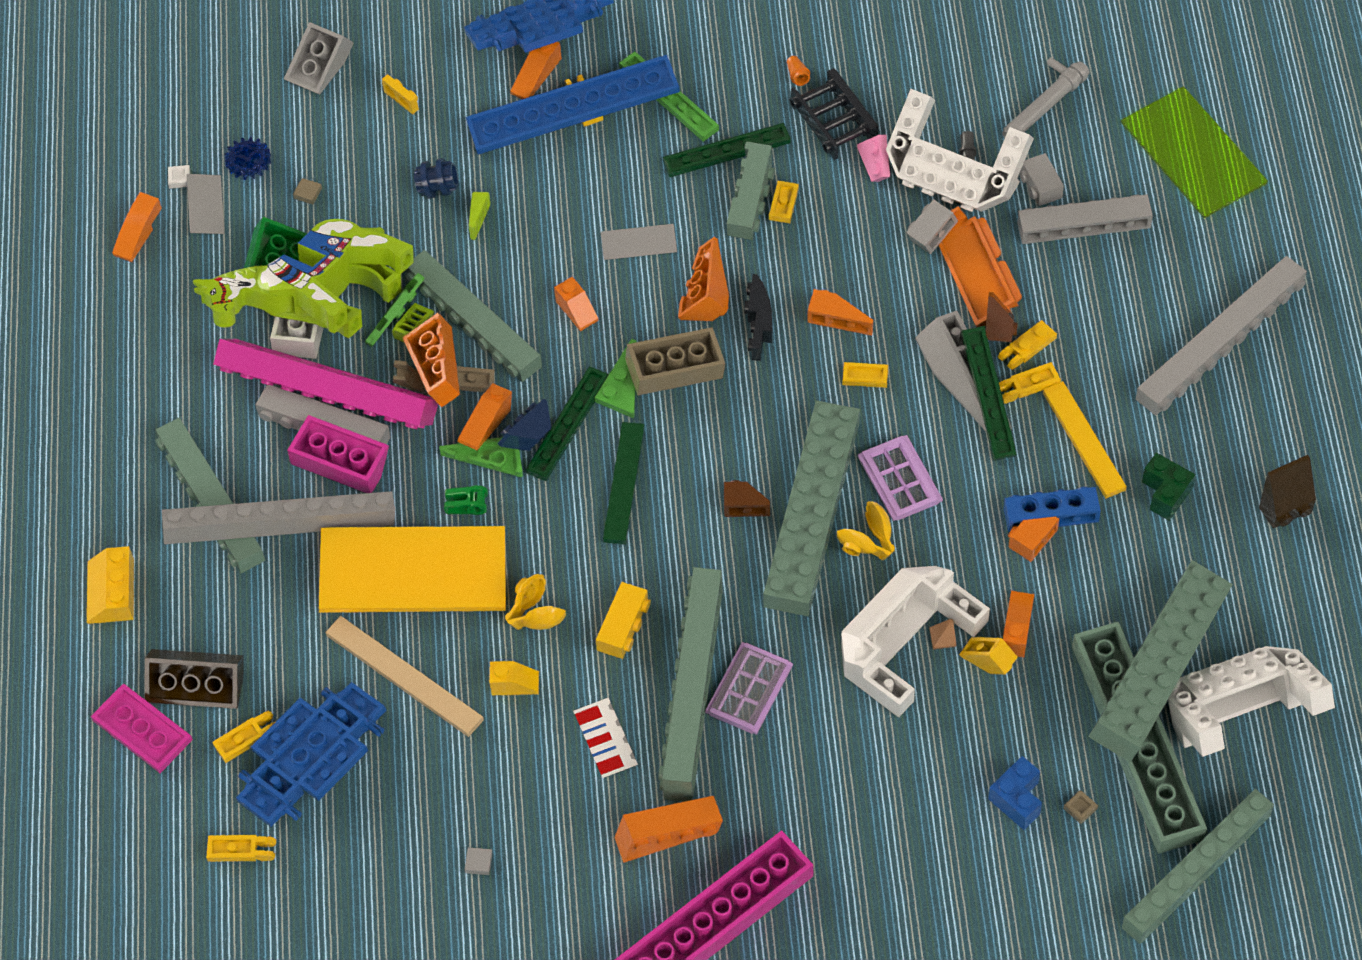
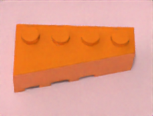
M436 313L402 338L428 394L443 407L459 396L460 391L452 327L439 313Z
M714 796L624 814L614 838L624 863L704 836H712L719 831L723 819Z

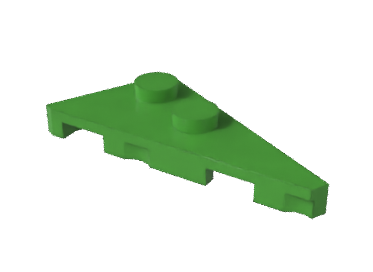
M417 273L405 285L365 340L366 344L372 347L392 320L400 318L405 311L403 306L406 302L410 303L417 294L415 291L425 277Z
M631 339L628 344L636 343L637 341ZM625 348L595 396V402L634 418L635 387L625 360Z
M502 437L487 439L478 450L461 443L439 446L441 456L523 477L520 450L500 447L497 443Z

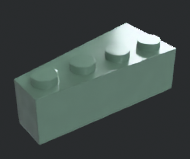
M746 141V159L742 158L740 165V179H737L735 197L732 199L727 220V236L753 240L754 233L759 232V215L764 214L765 202L763 201L765 197L768 198L770 185L768 183L769 180L773 181L775 168H772V146Z

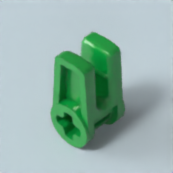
M480 485L445 489V498L447 500L444 503L445 513L485 514L487 512L485 498L488 496V489Z

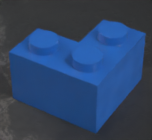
M1021 756L989 788L988 800L1023 830L1041 813L1042 802L1030 792L1039 783L1040 770Z

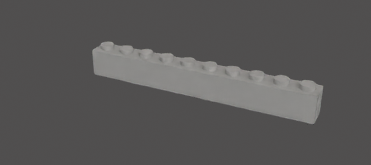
M1285 256L1137 388L1136 400L1155 416L1162 410L1166 411L1176 397L1180 398L1184 395L1188 386L1192 383L1196 384L1206 370H1212L1221 357H1226L1235 344H1241L1251 330L1255 331L1261 325L1264 318L1271 317L1280 304L1284 305L1290 299L1292 293L1300 291L1306 283L1305 276L1307 271L1288 256Z
M392 491L162 510L164 544L321 532V528L394 526L395 519Z

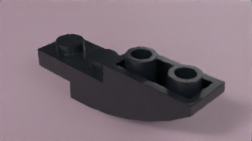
M753 274L752 282L747 283V295L750 298L749 301L745 300L744 314H748V323H751L750 333H754L753 338H749L748 351L752 352V360L761 361L763 343H772V309L763 282L757 274Z

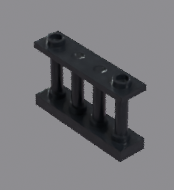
M835 68L827 71L826 84L803 95H800L795 87L791 88V98L789 101L792 108L798 110L822 143L824 151L830 154L834 160L838 159V146L861 135L866 136L868 139L878 135L879 126ZM828 91L836 95L837 98L813 110L806 103ZM838 106H844L848 113L823 125L817 118ZM851 120L855 121L859 126L835 139L828 133V131Z

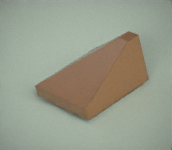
M953 619L929 627L933 650L956 647Z

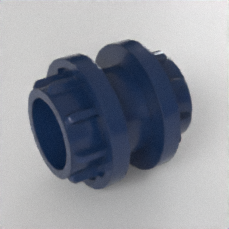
M444 158L437 159L436 166H431L429 161L421 162V165L414 170L417 192L422 196H427L428 199L435 198L436 191H441L443 196L451 195V192L458 187L456 167L453 162L446 161Z

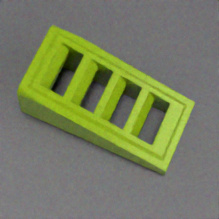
M488 192L472 193L469 217L471 240H476L491 203Z
M414 303L393 328L394 339L404 342L402 337L410 333L405 328L411 331L431 318L434 311ZM416 311L422 312L425 315L422 316L420 314H417ZM413 317H416V318L420 319V321H417V320L412 319V318H413Z

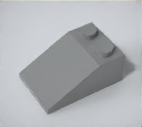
M309 22L284 80L320 95L345 63L354 43L340 34Z

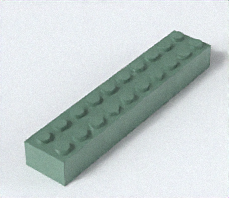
M817 400L815 402L763 593L765 608L809 617L860 424V409Z
M1193 560L1190 562L1089 734V738L1125 760L1132 761L1233 585L1232 583Z
M694 567L693 576H688V596H685L684 601L685 617H682L681 621L682 638H679L678 641L679 659L676 658L675 661L676 679L672 681L671 693L673 698L669 702L668 715H670V718L665 728V737L667 738L666 744H663L662 748L663 766L659 768V789L663 790L665 800L685 802L693 800L723 593L722 570Z
M1119 622L1074 634L1072 649L1100 715L1134 659ZM1158 716L1132 761L1129 762L1119 755L1117 757L1158 854L1202 841L1205 838L1207 827Z

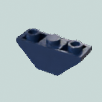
M545 399L541 400L538 404L533 402L526 409V415L521 413L513 421L515 424L513 427L509 424L501 432L503 437L497 444L500 447L530 451L551 429L548 404Z

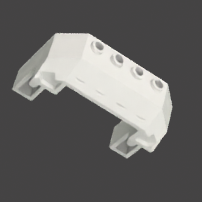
M910 89L886 148L897 177L903 180L902 184L912 189L914 186L922 188L921 192L933 196L934 193L942 196L941 200L953 204L954 201L961 204V208L973 212V209L982 212L1009 200L1020 182L1017 178L1034 138L1029 134L1009 127L993 168L921 140L920 136L935 100L931 96Z
M937 566L902 568L841 633L844 676L897 717H900L914 702L915 688L885 667V665L933 614L939 611L948 619H953L956 625L972 637H975L989 621L990 608L954 583V572L949 569Z
M1268 646L1257 648L1252 652L1235 656L1230 660L1213 664L1208 668L1191 672L1181 677L1168 698L1172 725L1182 746L1186 748L1193 745L1202 757L1225 749L1220 722L1279 700L1288 709L1303 705L1312 716L1335 708L1332 684L1299 650Z

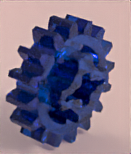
M252 137L248 141L241 138L240 143L233 141L234 147H227L228 152L224 154L226 168H228L230 174H235V178L243 175L244 180L248 176L255 179V174L262 176V170L268 171V164H271L270 149L267 148L266 143L261 144L259 138L256 141H253Z

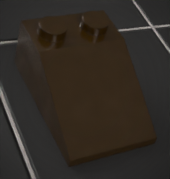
M1308 455L1267 473L1259 509L1273 529L1278 526L1284 527L1300 516L1302 518L1306 517L1313 511L1316 496L1311 460Z

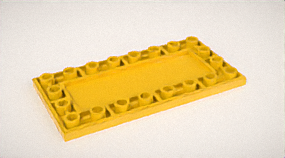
M505 526L321 528L319 613L506 611Z

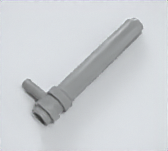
M1050 57L1047 65L1061 73L1059 79L1004 127L1003 137H1006L1009 127L1021 132L1028 130L1066 94L1073 92L1079 84L1088 78L1090 73L1088 67L1079 61L1067 68Z

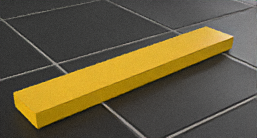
M1062 381L1043 389V395L1105 499L1126 491L1127 486L1065 383Z

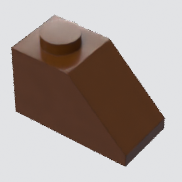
M989 292L986 319L987 339L991 341L1012 342V336H1017L1018 323L1013 322L1014 315L994 292Z
M732 480L724 482L725 517L770 516V501L747 481Z

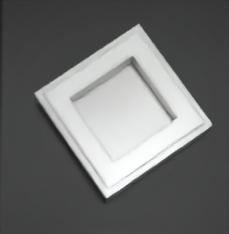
M189 165L168 167L169 189L187 187V174H191Z

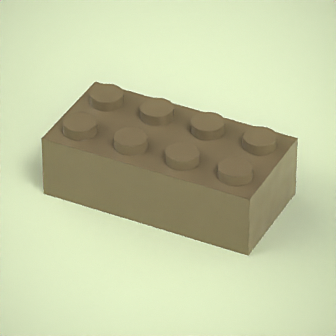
M713 327L627 344L625 360L637 395L723 378L725 361Z

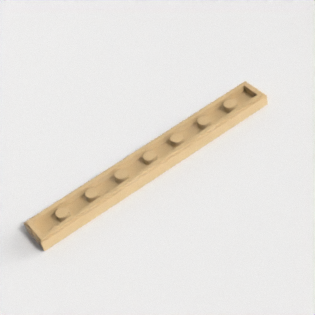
M342 616L326 631L327 637L467 737L483 722V716Z

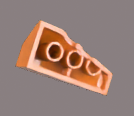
M713 237L698 249L692 266L695 272L686 283V287L689 288L688 292L680 300L678 314L680 320L713 321L728 311L729 293L718 239Z

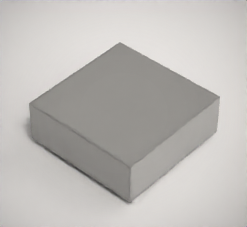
M468 847L465 873L489 875L493 854L492 849Z

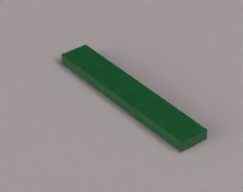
M781 123L664 156L663 163L670 178L746 156V141L770 145L772 148L790 144L791 138L785 124Z
M981 326L962 330L961 333L993 460L1015 457L1017 453L985 327Z
M588 367L526 468L527 474L543 481L548 480L595 403V396L609 374L593 367Z
M622 422L603 535L604 543L626 545L645 424Z

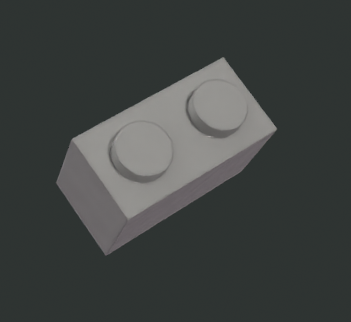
M1046 153L1024 161L1019 176L1021 181L1027 184L1031 199H1035L1038 206L1061 199L1064 185Z
M933 199L930 204L923 208L922 214L917 220L909 225L906 233L912 242L931 254L958 220L953 212Z

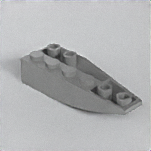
M954 311L937 317L915 337V340L933 374L986 431L961 333L962 330L967 328L958 311Z

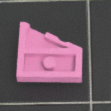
M877 135L857 144L871 182H880L889 178V157L886 151L887 136Z

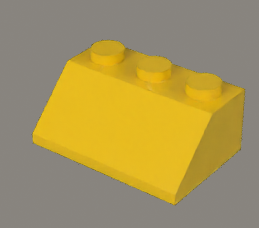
M129 546L106 548L88 561L87 624L134 620V558Z

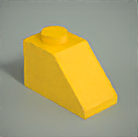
M971 637L959 654L963 659L989 674L1005 675L1011 670L1012 664L1017 659V655L1002 638Z
M515 661L490 662L489 683L491 694H539V671Z

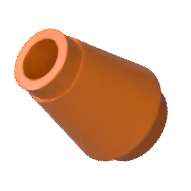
M797 56L789 57L786 63L792 83L797 86L807 84L810 80V70Z

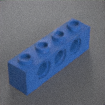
M1080 487L1074 490L1060 489L1049 493L1036 492L1025 496L1012 495L1004 499L1003 508L1008 533L1015 525L1018 527L1023 520L1057 517L1059 518L1058 527L1099 522L1101 512L1096 487ZM1026 509H1029V510H1032L1033 512H1026L1025 510H1026Z

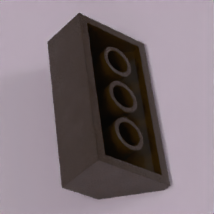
M151 649L145 657V700L148 703L237 709L244 678V655Z

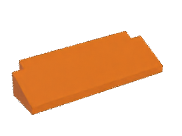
M958 206L951 210L958 222L941 241L939 247L976 327L986 326L989 292H994L1010 312V308L1019 306L1017 302L1021 300L1022 294L1005 261L998 262L997 260L1001 255V250L986 219H977L974 216L968 220L966 214Z

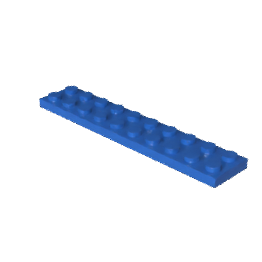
M664 55L466 117V121L477 154L479 155L678 93L680 89L668 56Z

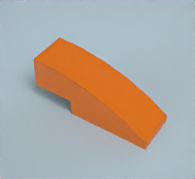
M142 192L138 194L121 227L112 252L113 256L129 262L134 260L152 232V223L162 209L159 198Z

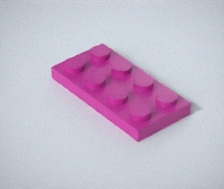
M124 683L91 716L93 722L159 773L193 740L190 734Z

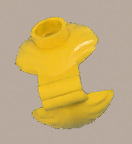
M868 501L865 517L869 529L879 539L882 548L875 545L864 533L853 529L844 528L836 532L837 539L843 545L842 550L849 555L859 556L860 553L873 554L878 556L879 559L885 560L895 550L894 545L890 542V519L881 505Z
M534 574L529 578L524 577L516 585L515 605L505 615V619L517 630H520L522 627L535 630L550 629L560 624L566 616V610L553 606L538 607L522 616L525 610L535 606L541 600L546 586L543 574Z

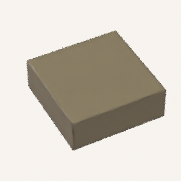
M302 178L293 193V197L296 200L314 204L322 190V185Z
M1079 790L1064 804L1063 809L1082 824L1098 809V805L1084 792Z

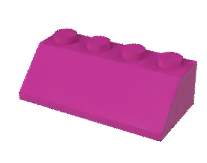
M308 415L287 451L290 462L294 466L362 492L372 493L382 476L389 445Z

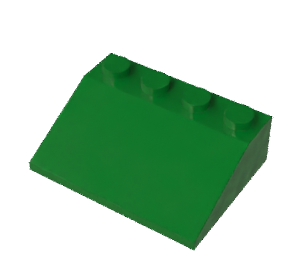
M262 217L254 228L244 268L267 266L283 255L299 261L298 242L307 233Z

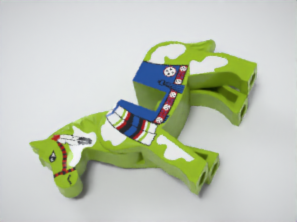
M329 219L318 223L298 242L299 261L283 255L267 266L238 269L213 279H195L193 284L197 286L194 288V292L201 295L202 304L204 303L212 309L213 321L219 327L233 326L236 322L235 314L239 313L243 306L248 305L262 309L275 317L316 324L322 328H328L329 332L334 334L339 332L344 337L350 338L362 328L361 309L348 306L338 297L344 292L349 283H354L375 290L382 297L383 301L389 303L402 291L401 274L414 263L413 245L385 234L384 229L381 227L362 228L348 220Z

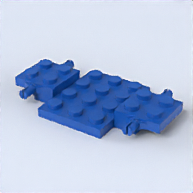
M526 0L523 4L509 6L503 11L498 12L499 14H493L487 19L483 15H480V17L478 15L476 21L464 26V30L477 51L493 46L498 51H503L519 44L526 53L583 33L581 22L599 17V15L601 16L603 14L601 8L614 3V1Z
M352 682L337 694L328 687L324 688L321 696L327 700L318 709H315L302 698H299L251 746L252 751L265 760V762L252 775L246 770H242V773H239L238 778L247 784L244 790L236 797L238 803L270 827L285 814H288L295 821L298 820L302 813L294 808L293 805L304 794L303 790L319 801L368 752L367 746L358 739L368 730L378 737L383 734L384 728L376 723L386 712V708L382 703Z

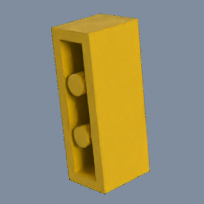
M621 582L597 635V651L621 659L624 658L626 651L630 652L634 641L632 637L641 628L643 612L647 613L650 607L651 600L648 599V590Z

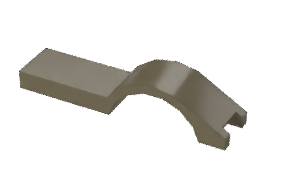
M394 360V367L397 368V375H393L394 383L416 392L428 393L416 369L409 366L407 361ZM457 366L459 390L486 392L494 383V370Z

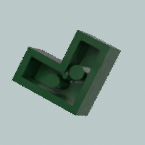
M1157 452L1144 468L1142 483L1156 490L1152 496L1150 511L1170 521L1193 489L1196 474Z

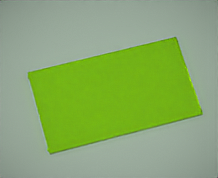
M1184 86L1121 119V124L1203 218L1209 217L1268 184V180Z

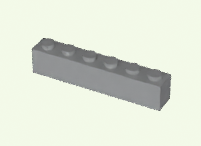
M1148 194L1123 198L1114 197L1099 201L1091 200L1083 203H1068L1059 206L1050 205L1035 209L1027 208L1018 211L1017 224L1022 244L1148 229L1151 228L1153 214Z
M266 385L256 403L260 418L268 422L279 423L288 429L300 430L307 416L310 415L387 444L391 437L388 425L276 386Z

